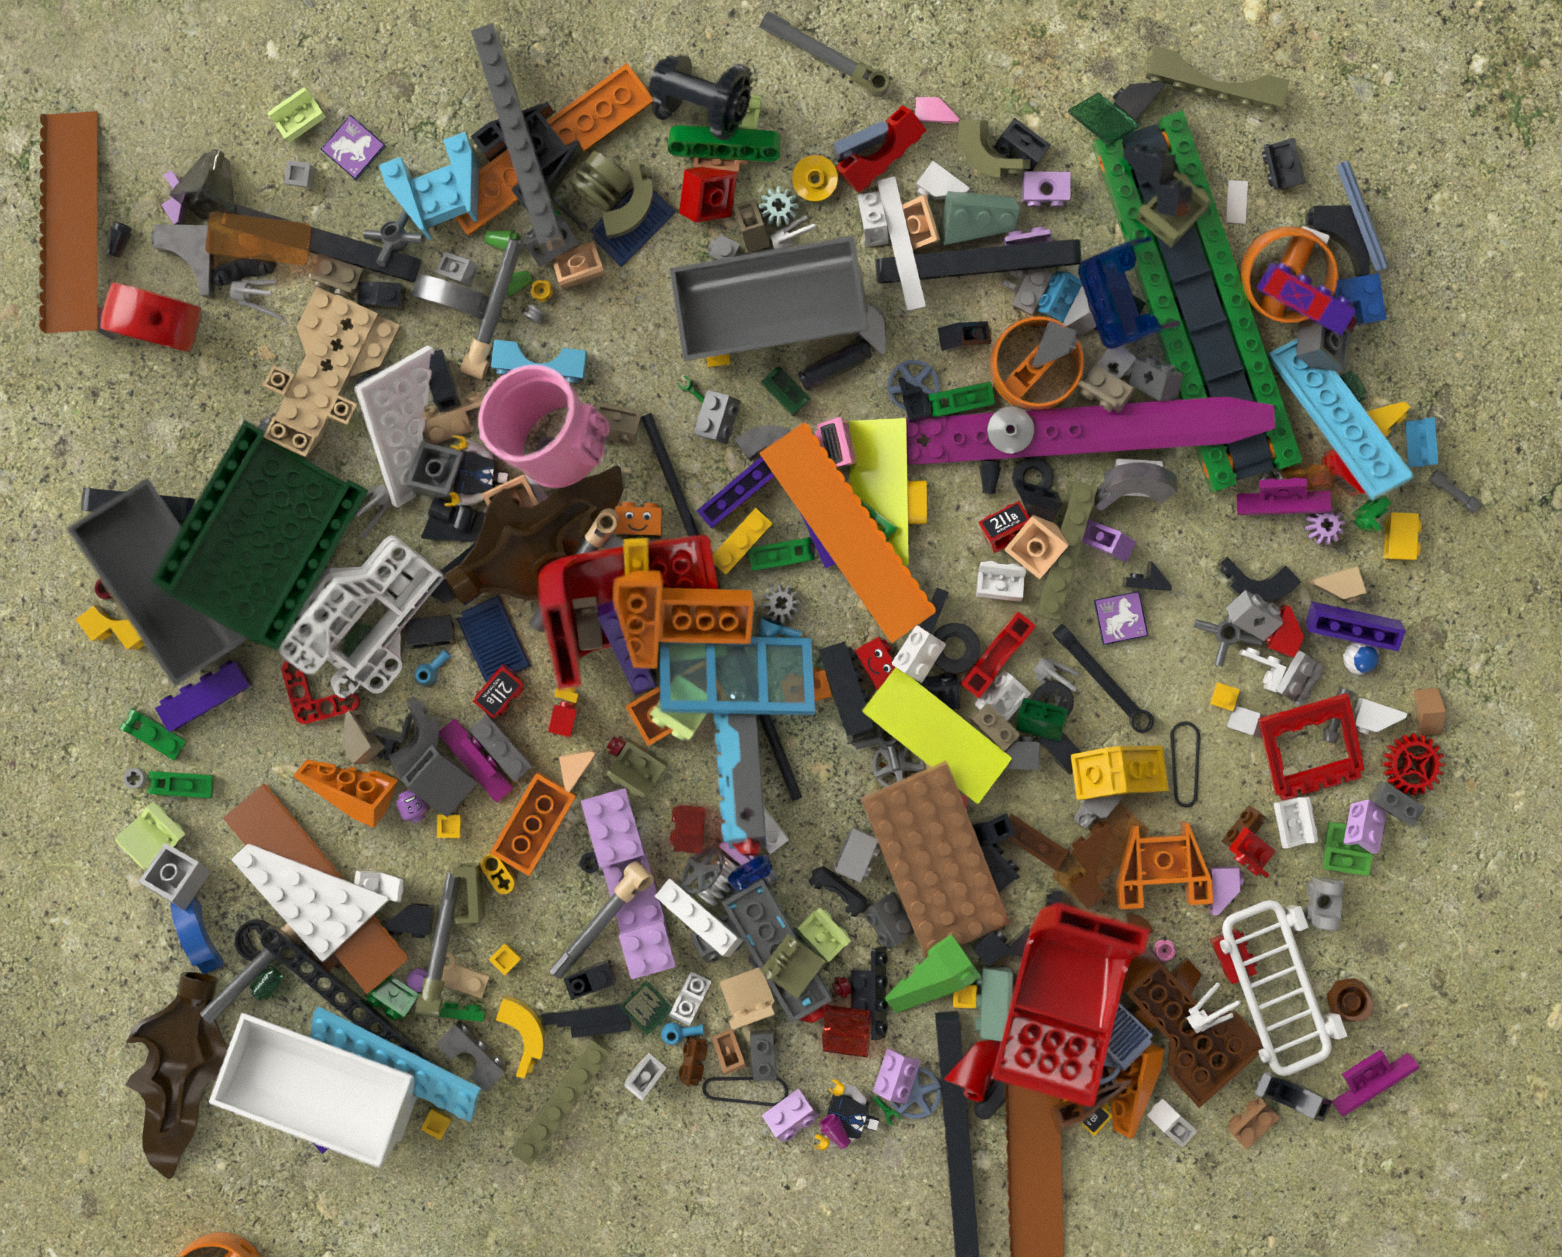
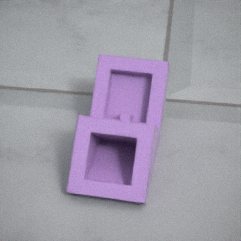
M171 170L164 177L176 195L161 206L174 225H184L190 193L178 175Z

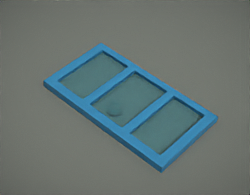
M751 637L750 644L659 642L661 712L814 715L815 700L811 638Z

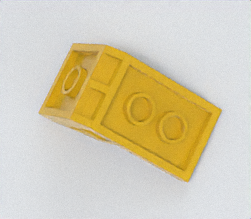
M1163 745L1116 746L1071 754L1077 800L1113 797L1132 793L1169 791Z

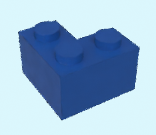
M1379 273L1337 280L1333 297L1339 299L1340 296H1343L1353 302L1352 304H1354V309L1356 310L1357 326L1379 323L1387 319Z

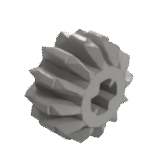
M778 584L779 592L776 593L774 588L770 587L769 590L773 596L763 595L764 598L770 600V603L764 602L762 607H771V609L765 612V615H769L772 611L775 613L772 621H775L779 614L781 615V623H784V614H787L788 618L792 620L794 617L789 611L799 612L798 608L792 606L793 604H800L801 600L792 601V598L798 592L794 591L789 595L788 592L791 586L787 585L785 592H782V584ZM778 597H781V599L785 597L787 599L786 609L781 610V607L780 609L775 607Z

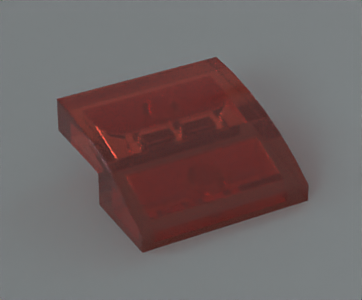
M827 1005L822 1033L823 1052L868 1058L870 1010Z

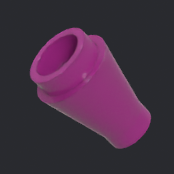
M830 1114L820 1122L821 1132L833 1141L839 1149H844L851 1143L840 1117Z

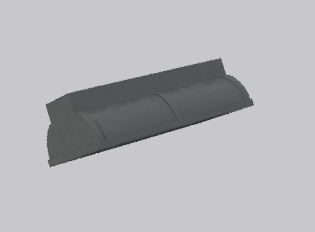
M854 236L669 268L684 361L869 330L863 275L858 261Z
M147 478L71 524L66 530L160 665L171 684L175 687L246 641L247 638L170 597L150 581L181 526Z

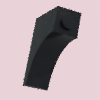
M1351 205L1311 207L1309 212H1306V226L1329 235L1330 238L1338 242L1346 250L1352 261L1355 277L1370 275L1369 252Z

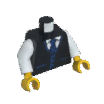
M454 435L453 437L459 439V445L454 446L450 444L453 449L464 452V456L455 478L454 492H450L449 495L452 498V502L444 505L447 507L475 505L484 500L482 493L493 489L495 484L502 485L508 482L509 472L497 470V461L493 460V454L484 446L466 440L462 436Z
M834 1078L832 1081L837 1085L834 1089L828 1088L833 1095L827 1116L835 1114L836 1117H840L851 1142L855 1139H860L863 1128L876 1131L879 1118L867 1115L869 1106L864 1095L855 1086L841 1083ZM815 1135V1138L821 1141L820 1144L814 1145V1148L824 1151L828 1147L837 1146L827 1136Z

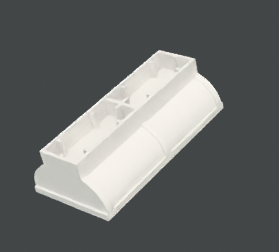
M242 1013L209 1103L374 1166L381 1167L390 1155L395 1143L402 1140L417 1096L413 1095L415 1084L413 1075Z

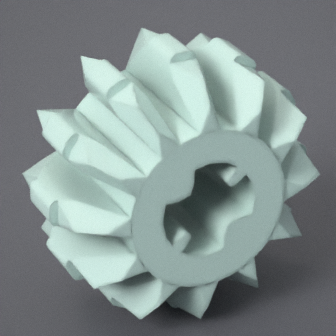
M778 186L776 194H774L772 189H768L770 198L762 195L761 199L765 203L759 204V209L766 210L761 214L762 218L770 216L768 219L769 225L775 219L777 220V227H780L782 219L788 225L790 221L787 216L791 218L796 217L795 212L792 210H797L798 204L792 203L796 200L795 195L788 197L789 189H786L781 194V187ZM776 202H781V206H785V208H781V211L778 212L776 207L772 206H776Z

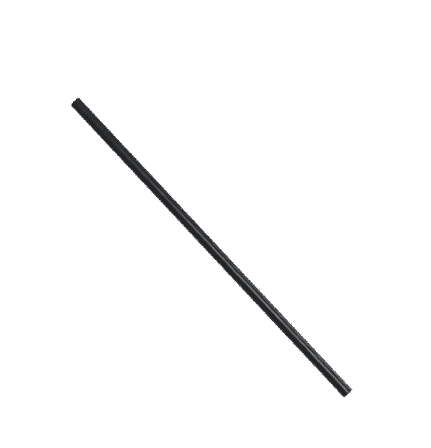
M652 413L646 414L641 417L686 533L688 536L700 535ZM732 647L752 700L759 702L758 682L744 647ZM758 714L791 800H798L802 798V794L771 715Z

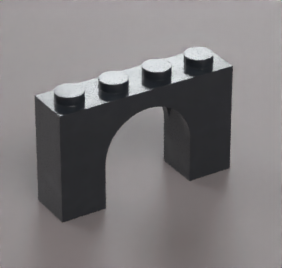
M442 349L434 350V354H431L429 369L432 372L429 386L433 401L439 412L442 413L462 404L447 357ZM391 366L385 367L381 371L372 374H365L361 378L355 379L356 386Z

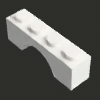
M669 878L655 895L659 901L722 956L730 957L742 943L743 938L705 909L694 898L693 894L687 892L678 881Z

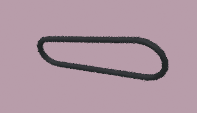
M1183 721L1173 727L1170 735L1174 797L1177 804L1181 807H1191L1197 800L1200 733L1196 725ZM1181 725H1190L1194 728L1197 735L1194 798L1189 804H1183L1179 801L1177 791L1174 732Z
M713 1077L707 1079L702 1087L705 1097L711 1100L775 1106L779 1103L713 1097L706 1092V1085L710 1081L753 1080V1077ZM776 1077V1081L782 1083L785 1089L783 1100L788 1096V1086L785 1081Z

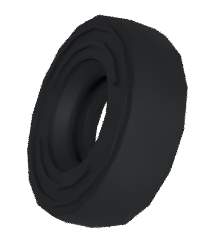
M1025 458L1017 464L1013 471L1012 481L1016 490V480L1024 481V475L1029 469H1036L1041 473L1042 480L1038 486L1047 489L1052 487L1054 480L1053 470L1041 458Z

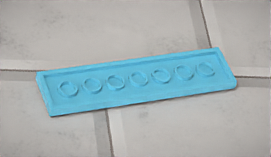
M1299 338L1268 353L1267 358L1371 500L1412 480L1413 474L1337 372L1309 367L1296 356Z
M319 1006L314 1011L310 1038L413 1075L415 1080L413 1094L433 1103L438 1108H443L455 1114L460 1119L472 1121L477 1108L480 1087Z

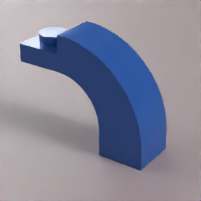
M194 896L185 911L170 903L178 938L193 966L197 965L202 974L223 967L224 959L208 936L203 922L202 905L196 896Z

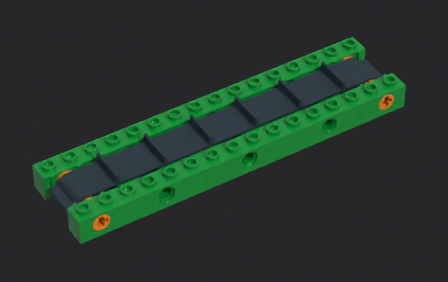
M1184 111L1161 117L1157 124L1120 136L1121 139H1119L1118 133H1114L1095 140L1092 147L1165 362L1175 366V370L1184 374L1178 393V400L1230 397L1274 405L1275 429L1229 444L1194 446L1209 492H1215L1237 484L1235 477L1238 481L1273 468L1279 470L1303 462ZM1134 144L1148 145L1147 149L1151 150L1153 148H1165L1167 153L1176 154L1174 172L1186 175L1191 180V184L1197 189H1203L1211 200L1209 208L1172 248L1136 219L1138 210L1144 204L1147 205L1155 197L1156 193L1153 186L1123 157L1124 149L1133 148Z

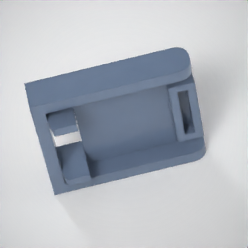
M881 121L835 142L833 154L837 163L853 155V153L857 154L885 141L888 133L887 124Z

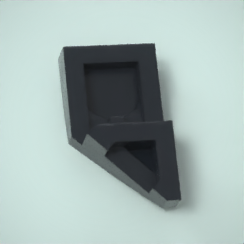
M902 377L898 378L908 422L912 423L931 418L927 397L923 393V389L906 382Z

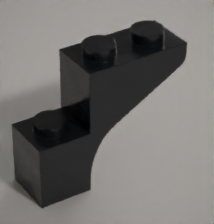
M1134 144L1133 148L1124 149V159L1153 186L1157 197V213L1173 217L1190 214L1192 186L1184 185L1182 180L1173 179L1176 154L1167 153L1165 148L1147 149L1148 145Z
M1026 925L1008 944L1005 943L1008 939L999 930L996 932L991 930L988 934L983 935L971 948L989 967L996 960L1004 956L1016 955L1022 957L1030 928Z

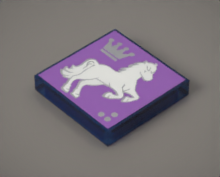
M350 115L320 150L357 181L385 149L386 145Z
M1139 591L1093 600L1102 645L1148 636Z

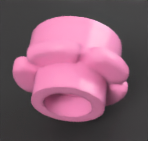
M1161 939L1155 943V948H1153V954L1161 962L1169 961L1176 953L1174 944L1170 940L1164 941Z

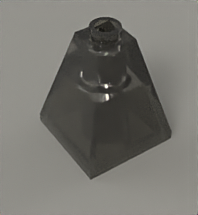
M217 149L204 153L171 190L169 196L202 220L235 213L230 161L224 157L225 154Z

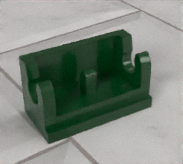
M777 366L761 381V384L792 417L811 400L780 366Z
M1023 698L1017 717L1016 730L1061 742L1068 709Z

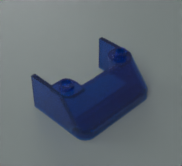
M1150 236L1129 240L1086 259L1079 265L1078 274L1101 341L1108 349L1122 347L1181 325L1179 320L1159 325L1158 319L1153 314L1147 313L1140 316L1125 272L1132 270L1136 264L1134 248L1152 241Z

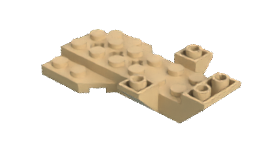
M317 286L296 327L306 353L296 376L273 365L263 384L267 389L285 398L276 417L273 416L264 438L304 457H307L320 441L330 420L348 426L358 404L341 397L349 380L359 376V374L380 369L401 328L400 325L379 316L378 313ZM348 321H350L353 328H348V330L345 331L343 325L344 323H348ZM341 342L343 349H338L336 352L333 345ZM331 362L333 369L324 372L323 365Z

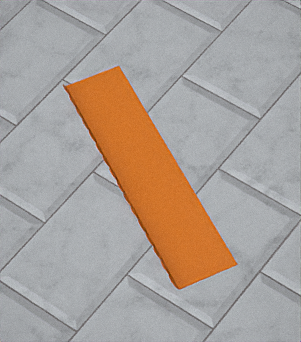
M802 423L759 454L886 637L893 643L933 615L936 609L931 602L927 601L926 593L919 589V584L911 577L910 570L906 566H902L901 557L894 554V548L889 542H886L885 534L881 530H877L878 525L876 521L869 518L868 510L861 506L860 498L853 494V489L850 484L845 482L844 475L836 470L835 462L828 458V453L825 448L820 446L819 439L815 435H811L812 430L807 423Z

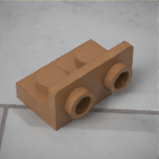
M1261 1097L1257 1100L1254 1098L1249 1101L1245 1106L1246 1110L1240 1115H1234L1226 1127L1246 1150L1280 1119Z

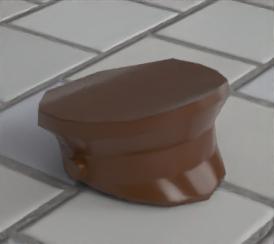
M1356 978L1343 979L1334 983L1327 994L1331 1013L1339 1014L1341 1020L1347 1022L1364 1021L1372 1015L1374 1005L1370 992L1364 983Z

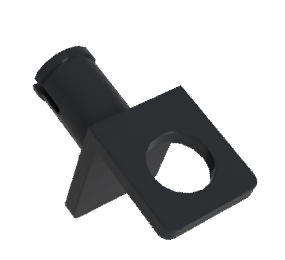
M411 713L405 719L402 733L381 726L374 730V735L383 738L382 743L385 747L378 753L377 756L382 759L385 756L384 760H390L388 755L393 753L396 742L403 743L407 739L413 719Z

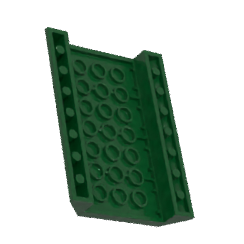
M244 420L150 581L170 597L248 640L278 651L369 490L349 479L344 482L285 447L264 438L266 431Z

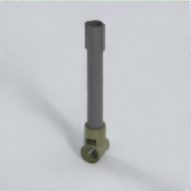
M769 11L764 15L759 28L781 40L785 39L851 76L852 81L868 89L874 96H882L888 91L889 77L885 72L877 71L861 61L858 64L790 26L791 23ZM876 79H881L885 82V85L881 88H876L872 83Z
M446 873L427 978L423 979L422 994L418 995L415 1009L416 1015L439 1018L443 998L440 996L444 981L441 980L461 877H453V873Z

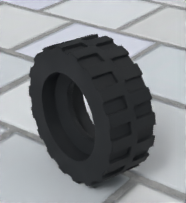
M948 623L942 625L933 633L934 637L944 643L950 637H959L966 645V651L959 659L948 658L942 650L934 663L941 670L948 673H961L973 667L974 663L977 662L980 654V641L970 627L961 623Z

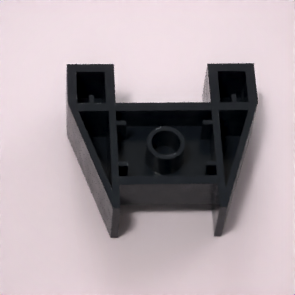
M547 101L527 108L523 112L551 197L582 154L583 149L577 139L566 147L546 121V119L554 114ZM499 119L488 122L471 135V138L489 162L508 149ZM518 183L511 190L528 212Z

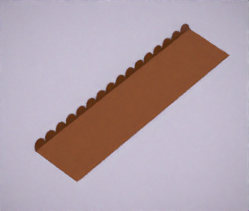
M97 111L41 114L40 122L44 127L40 129V136L44 141L40 142V149L43 153L40 156V163L44 168H41L39 172L43 180L39 187L44 195L40 196L39 201L44 209H41L39 212L40 218L43 221L39 226L40 232L43 235L40 237L39 243L44 250L39 252L40 260L43 262L39 266V272L43 276L39 280V286L43 290L39 294V300L43 304L39 307V314L43 318L39 321V328L43 333L97 330Z
M266 784L259 787L223 817L245 846L247 844L256 845L264 850L274 852L282 857L292 859L313 869H318L326 874L343 879L342 875L335 871L333 864L326 860L323 852L317 849L314 841L308 838L305 830L299 827L296 819L290 816L287 808L281 805L277 796L272 795L271 789ZM374 915L333 953L366 994L408 960L406 953L389 936L388 931L383 926H380L379 920Z
M1005 1083V1098L1007 1099L1005 1103V1111L1007 1113L1005 1122L1008 1127L1006 1130V1139L1008 1141L1006 1152L1008 1154L1007 1168L1009 1169L1007 1173V1181L1009 1183L1007 1192L1009 1196L1008 1209L1010 1211L1008 1222L1011 1224L1009 1227V1238H1011L1009 1243L1010 1257H1064L1061 1132H1057L1050 1114L1052 1106L1060 1103V1098Z

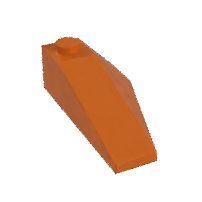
M635 571L614 580L613 603L633 668H657L662 580L659 571Z
M306 760L294 774V778L344 813L373 828L385 815L398 784L397 779L379 771L370 770V773L357 771L356 767H349V769L336 768L334 764Z
M1153 1043L1124 1071L1121 1069L1116 1076L1118 1083L1130 1080L1131 1084L1111 1102L1113 1130L1130 1139H1133L1161 1071L1165 1049Z

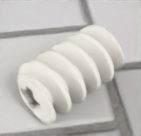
M723 854L725 863H723L721 874L716 882L704 892L698 893L703 900L713 906L718 904L715 897L723 899L724 895L721 890L725 892L730 891L727 883L731 885L736 884L733 876L737 878L742 877L740 868L725 854ZM713 871V876L706 880L705 886L712 881L717 871Z

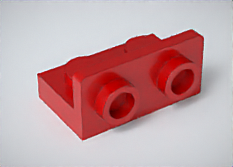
M1244 827L1228 849L1235 854L1234 860L1244 867L1248 864L1246 869L1257 877L1261 874L1268 878L1270 874L1263 870V868L1276 851L1252 831Z

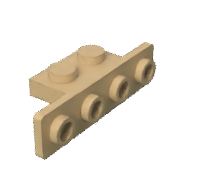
M475 391L467 394L466 397L460 399L461 406L442 413L434 406L425 408L423 413L425 428L423 432L428 443L436 444L454 438V435L460 436L472 432V425L466 411L482 406L486 396L484 391Z

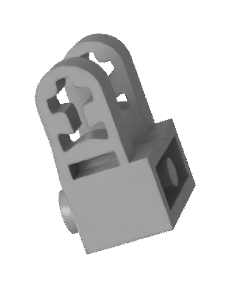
M1312 877L1311 882H1308L1307 895L1310 896L1309 905L1305 907V918L1308 919V923L1321 929L1340 930L1344 881L1334 878ZM1327 896L1328 904L1325 907H1320L1319 899Z

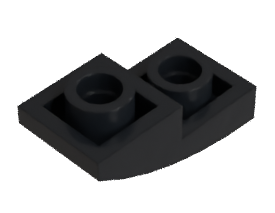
M1064 733L1061 742L1039 736L1037 741L1054 757V761L1071 775L1073 773L1071 754L1081 753L1079 749Z

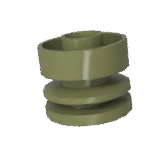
M593 150L584 161L590 172L587 174L584 171L577 170V175L583 181L581 182L572 177L569 183L589 204L608 212L610 206L604 199L606 198L610 202L615 203L616 199L610 191L613 189L623 193L631 183V180L612 159L607 156L604 157Z

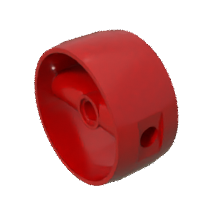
M111 283L101 315L100 328L166 347L191 352L201 320L202 307L153 292Z

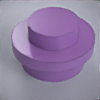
M421 968L412 970L407 976L409 988L416 992L422 991L423 979L427 978L428 972Z

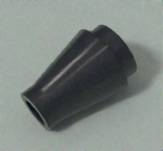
M114 221L113 226H110L107 254L120 257L121 252L133 235L131 233L132 227Z
M981 460L979 470L982 493H996L1002 469L1000 461Z

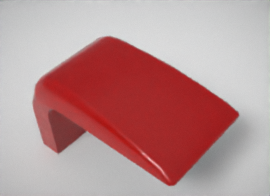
M707 535L648 542L649 571L660 572L662 588L718 589L711 543ZM624 546L563 557L547 564L539 574L540 607L558 690L582 686L581 659L586 654L599 650H580L573 599L596 597L599 606L613 601L614 580L625 576ZM601 626L603 647L600 649L610 648V642Z
M1059 903L1042 908L1032 923L1025 944L994 1069V1078L998 1081L1081 1105L1093 1106L1097 1096L1125 975L1132 959L1145 952L1150 930Z

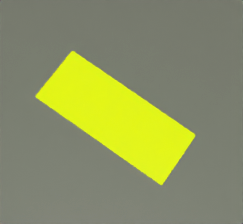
M906 418L849 421V431L857 464L850 465V485L853 493L898 526V530L895 534L892 533L888 540L894 548V554L901 557L902 566H908ZM879 525L877 530L883 531L884 527Z
M897 667L863 709L864 714L932 767L946 761L957 788L977 804L980 803L1012 759L992 741Z

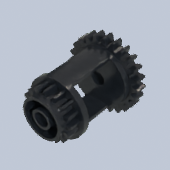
M682 54L677 57L670 55L666 56V59L662 58L656 64L650 79L649 93L651 97H654L653 102L669 113H674L683 101L708 108V123L711 126L710 132H712V136L726 141L730 140V137H734V132L738 131V125H742V120L746 116L751 98V90L753 89L750 86L753 82L751 78L752 72H750L751 69L738 63L733 64L732 67H729V70L720 76L717 83H713L692 76V62L688 56Z

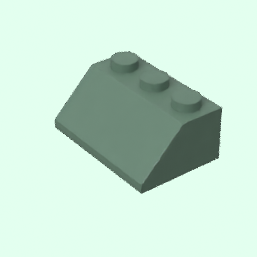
M981 965V971H978L981 977L976 980L977 985H980V994L976 995V1008H980L979 1017H975V1031H979L981 1038L1001 1041L1012 999L1013 972L1009 966L991 965L989 967L988 965Z

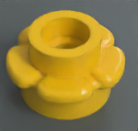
M536 280L532 284L530 293L538 302H546L548 298L552 297L553 289L549 281Z

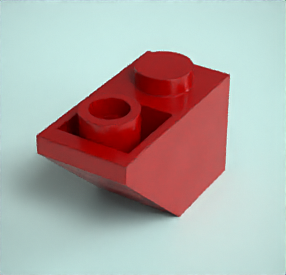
M1282 605L1279 610L1283 624L1265 639L1267 643L1265 648L1294 658L1300 649L1304 635L1292 608Z

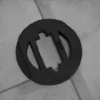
M1057 681L1041 684L1035 690L1032 700L1040 701L1042 694L1046 692L1043 703H1047L1050 692L1054 693L1055 690H1059L1058 694L1061 695L1058 706L1062 707L1066 697L1068 717L1074 707V697L1071 690Z
M254 919L244 923L237 930L235 947L244 959L252 961L261 952L260 950L256 951L254 945H252L247 934L250 932L249 928H252V930L256 929L261 936L263 933L262 929L271 926L264 920ZM274 932L267 933L269 942H271L276 937V934ZM243 938L245 939V941H246L248 947L250 948L251 952H250L249 950H247V948L245 947L244 942H243Z

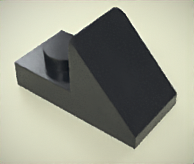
M1148 561L1146 579H1143L1144 574L1130 573V577H1123V587L1172 591L1171 584L1152 561Z

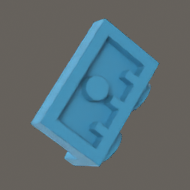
M1057 270L1051 276L1049 286L1045 294L1041 296L1036 311L1046 314L1063 324L1081 286L1087 288L1088 284L1069 272Z
M1435 418L1406 421L1405 434L1408 466L1419 467L1438 464Z

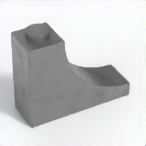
M154 224V231L151 232V243L154 245V248L182 257L196 275L199 295L205 298H214V280L211 277V273L215 268V229L210 225Z

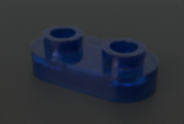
M758 856L732 871L728 876V881L733 889H746L756 880L768 876L773 865L768 856Z

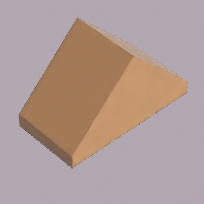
M1438 688L1414 690L1418 736L1421 734H1442L1446 709Z
M729 1029L712 1037L724 1075L746 1067V1058L734 1030Z

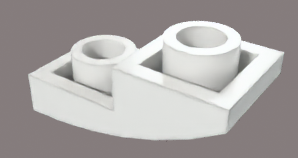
M691 971L669 1016L690 1026L711 981Z

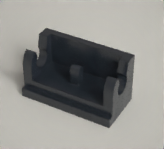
M451 615L411 619L405 625L406 642L410 649L456 644L454 622Z

